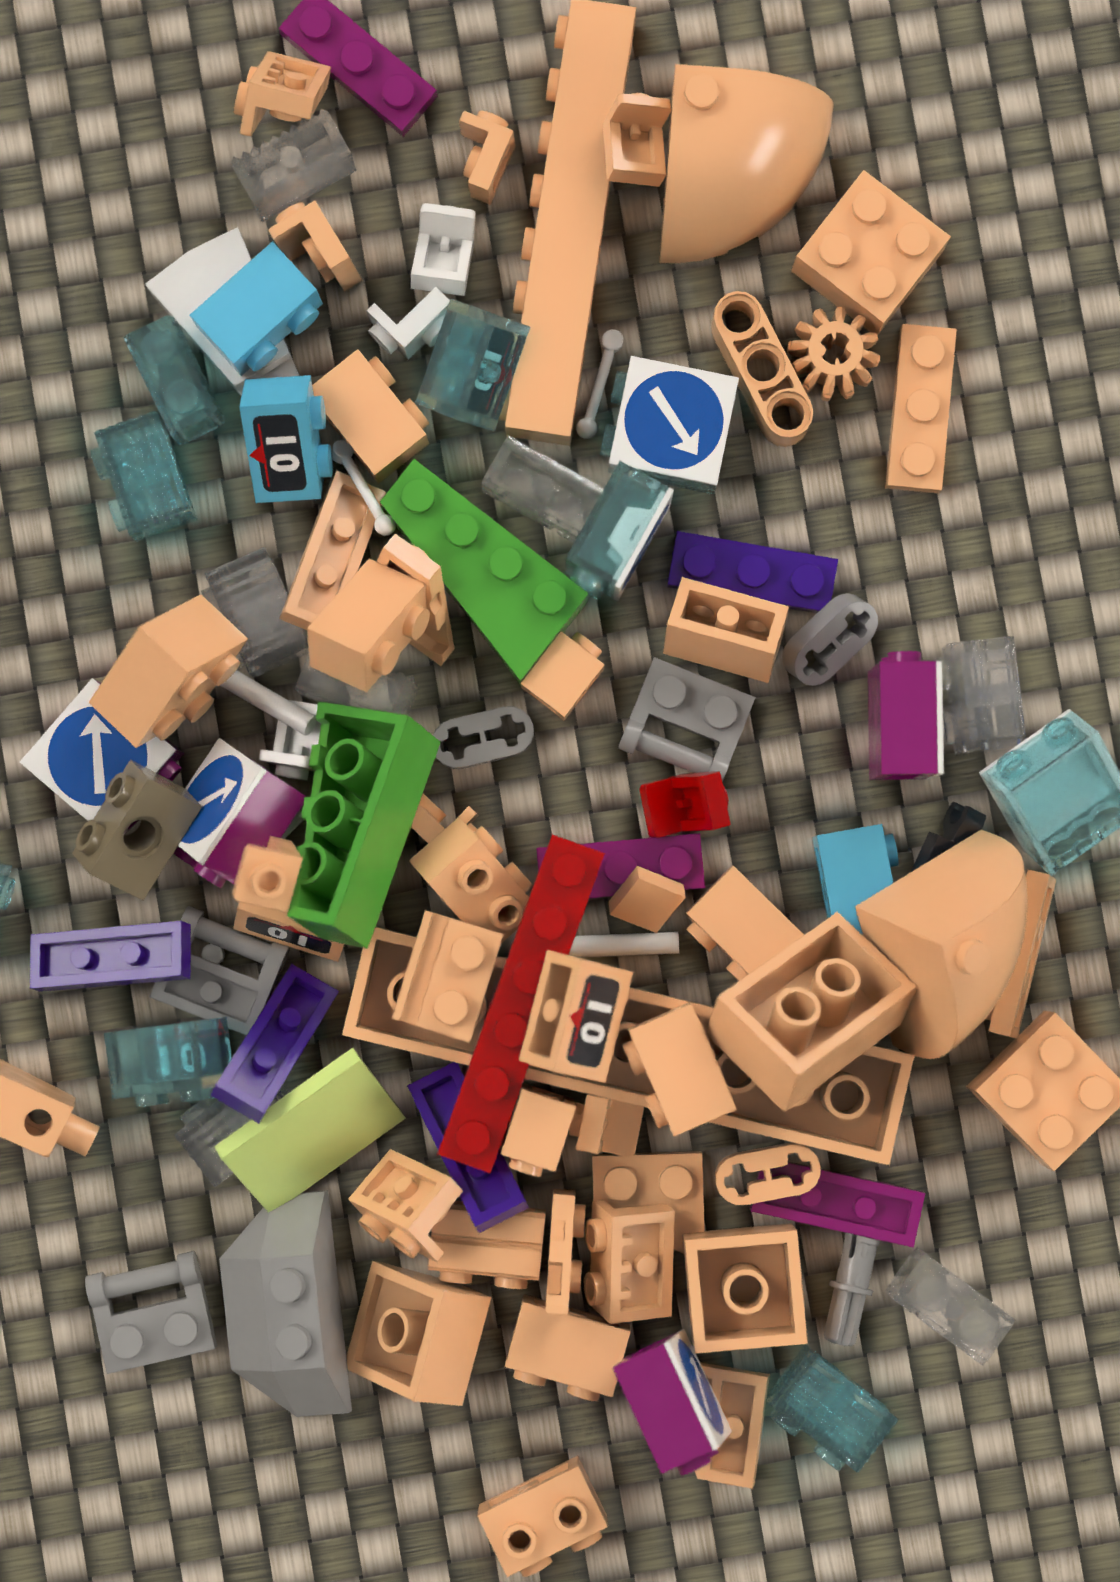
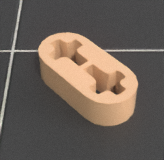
M797 1143L779 1144L726 1156L718 1163L716 1168L715 1185L719 1194L732 1204H754L801 1195L810 1191L819 1180L821 1165L815 1153L807 1146ZM797 1153L800 1161L810 1163V1170L802 1172V1182L793 1184L788 1175L771 1177L770 1169L787 1165V1155ZM735 1164H742L746 1172L761 1170L764 1172L765 1179L747 1183V1192L744 1194H738L734 1186H725L724 1177L733 1175L732 1166Z

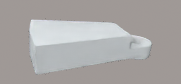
M237 227L189 250L145 283L155 299L242 396L245 379L299 376L285 339H283L276 345L278 351L267 365L258 371H253L250 368L240 376L200 332L190 317L194 310L252 260L243 236Z

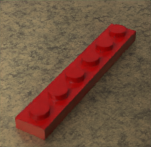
M552 834L437 1155L491 1173L529 1067L528 1063L519 1061L547 950L569 955L605 853Z

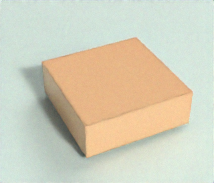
M636 866L609 900L610 915L657 933L686 898L684 884Z

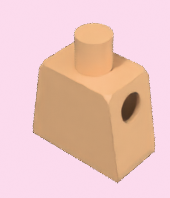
M0 1059V1137L45 1157L50 1156L56 1143L85 1157L100 1126L72 1113L76 1098ZM35 1109H43L51 1115L52 1119L46 1124H37L30 1119L28 1113Z

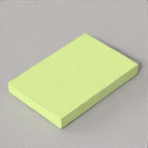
M351 1048L271 1105L259 1124L250 1120L216 1144L214 1148L221 1160L269 1213L300 1195L402 1122L406 1117L360 1056Z

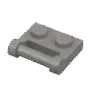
M654 657L618 749L632 755L634 750H637L693 773L720 771L723 782L756 697ZM648 715L719 743L714 757L643 730Z
M187 906L180 921L191 924V944L195 938L259 962L263 964L259 977L254 979L191 954V979L155 982L149 997L247 1035L271 997L277 979L287 960L290 947L276 942L270 944L204 918V911Z
M195 1251L178 1254L177 1260L107 1277L104 1272L85 1277L87 1297L93 1310L107 1374L209 1351L217 1347L201 1269ZM182 1282L186 1297L114 1313L111 1298Z

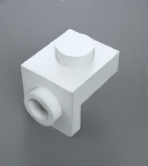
M429 203L421 205L419 236L411 271V289L432 291L437 287L442 293L465 296L474 248L475 211L448 205L443 206Z
M437 287L421 300L397 325L375 303L366 310L370 322L373 324L368 332L374 340L390 355L398 349L408 360L425 343L429 347L437 344L453 325L450 321L454 316L452 303Z
M289 700L316 716L318 704ZM278 720L273 751L260 749L259 761L276 765L275 775L307 781L309 771H314L309 766L311 747L319 742L321 723L317 721L313 731L305 736Z

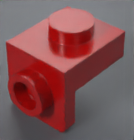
M720 771L679 774L642 784L639 788L648 835L651 838H660L682 831L716 830L731 825L728 813V794L723 786Z

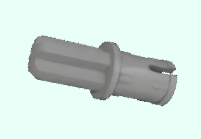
M845 1233L836 1280H830L829 1286L834 1287L824 1330V1338L838 1345L853 1346L856 1343L866 1295L872 1296L873 1290L868 1289L880 1240Z

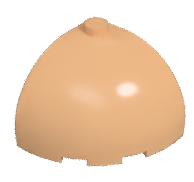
M675 64L669 118L659 263H687L724 255L730 249L743 245L757 236L758 238L780 222L792 210L793 205L804 193L817 172L831 130L834 107L832 99L824 91L813 85L774 73L738 68Z
M981 829L855 906L863 936L917 986L903 1023L889 1033L893 1046L916 1057L924 1059L940 1058L964 1041L983 1022L996 1005L1015 969L1027 921V880L1021 854L1004 838Z

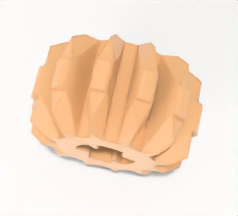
M844 307L836 308L832 322H829L826 313L822 309L815 310L812 316L814 326L800 321L796 325L795 332L801 340L790 341L787 346V353L800 358L792 363L797 376L808 373L802 384L805 392H810L815 384L819 383L823 385L821 391V399L823 401H830L834 392V386H838L841 395L845 399L852 398L854 395L853 382L867 387L872 377L865 368L877 367L880 362V355L867 350L877 343V334L875 332L859 334L866 321L862 315L855 317L851 325L844 323L846 316ZM827 344L828 350H831L833 344L840 346L844 350L840 358L843 363L840 364L838 358L835 359L834 364L826 362L823 359L826 351L824 345Z

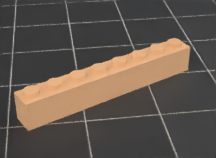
M571 0L569 16H558L554 48L563 49L561 68H550L546 101L555 102L552 122L542 121L538 154L547 155L544 175L534 174L529 206L539 208L536 228H525L521 260L530 261L528 280H517L513 313L522 314L520 332L517 335L518 344L510 367H514L511 388H502L497 406L496 420L506 421L505 432L507 437L566 446L571 444L611 181H607L603 123L617 96L625 93L635 28L636 7L591 0Z

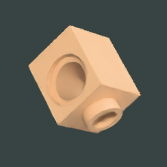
M561 631L520 683L521 688L565 721L603 672L605 664L597 659L602 650L579 632H576L570 638Z

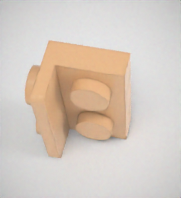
M268 51L258 67H250L246 82L241 81L239 85L234 115L242 116L240 134L251 137L267 109L270 110V115L280 120L290 122L301 121L302 118L310 120L328 88L331 66Z
M316 201L306 206L303 202L286 208L275 218L277 224L268 229L275 243L290 261L307 252L326 283L336 277L342 289L346 291L363 281Z
M390 1149L348 1200L363 1215L358 1223L373 1238L381 1243H384L388 1238L394 1246L410 1258H414L420 1253L438 1262L444 1252L428 1236V1233L447 1215L450 1206L463 1190L450 1176Z
M605 1200L592 1202V1219H588L585 1226L586 1243L591 1252L590 1272H587L584 1278V1292L588 1304L609 1324L672 1317L675 1210L667 1204L614 1209Z

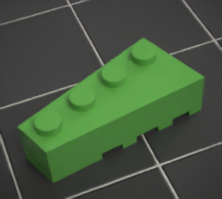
M415 459L411 461L380 501L384 512L392 517L397 529L408 543L422 549L431 560L441 566L444 588L503 661L519 684L561 631L565 632L588 602V592Z
M318 701L315 720L321 723L319 742L312 745L309 766L314 769L311 797L304 798L301 816L307 822L305 841L303 845L297 847L303 860L287 916L323 940L368 949L441 742L409 715Z

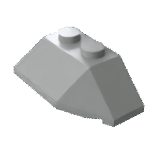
M328 1190L302 1192L294 1199L269 1213L263 1207L219 1259L231 1370L296 1417L350 1413L352 1405Z

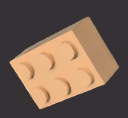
M836 912L717 997L706 1035L785 1112L903 1023L917 986L843 916Z

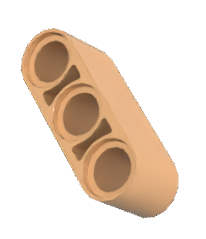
M735 291L728 293L719 300L715 307L711 326L713 338L732 375L739 377L738 387L766 439L776 446L788 447L795 445L803 439L812 422L813 408L811 401L758 300L747 292ZM729 311H742L750 318L752 326L745 332H732L723 324L722 317ZM753 359H767L774 365L776 376L768 381H758L748 373L747 364ZM790 406L800 415L801 425L792 430H784L773 421L772 411L777 407Z

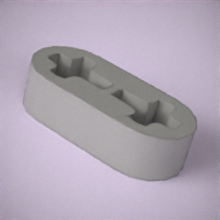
M846 593L833 598L793 635L785 645L782 657L786 671L805 685L815 686L826 682L874 636L878 626V615L874 607L854 594ZM852 612L854 613L852 618L855 624L848 630L846 628L848 624L844 618ZM812 649L816 661L808 667L805 655Z
M514 706L500 707L450 719L441 723L433 734L441 742L436 759L448 768L464 769L517 756L524 753L532 743L534 738L533 723L527 713ZM512 716L514 724H524L525 733L517 736L518 744L513 747H508L505 739L486 740L485 733L502 728L501 719L504 717ZM453 729H458L462 737L478 734L480 736L481 743L464 748V758L455 759L450 751L442 752L441 743L449 740L448 732Z

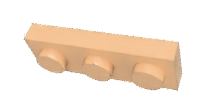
M902 324L900 327L886 489L940 493L942 491L957 329Z
M336 470L330 480L279 618L305 630L357 573L374 528L376 519L353 480L347 474ZM367 483L381 507L380 501L385 496L386 491Z
M1028 870L1026 875L1028 896L1027 921L1020 955L1004 992L985 1018L991 1021L989 1032L1016 1039L1019 1035L1056 884V879L1050 874Z

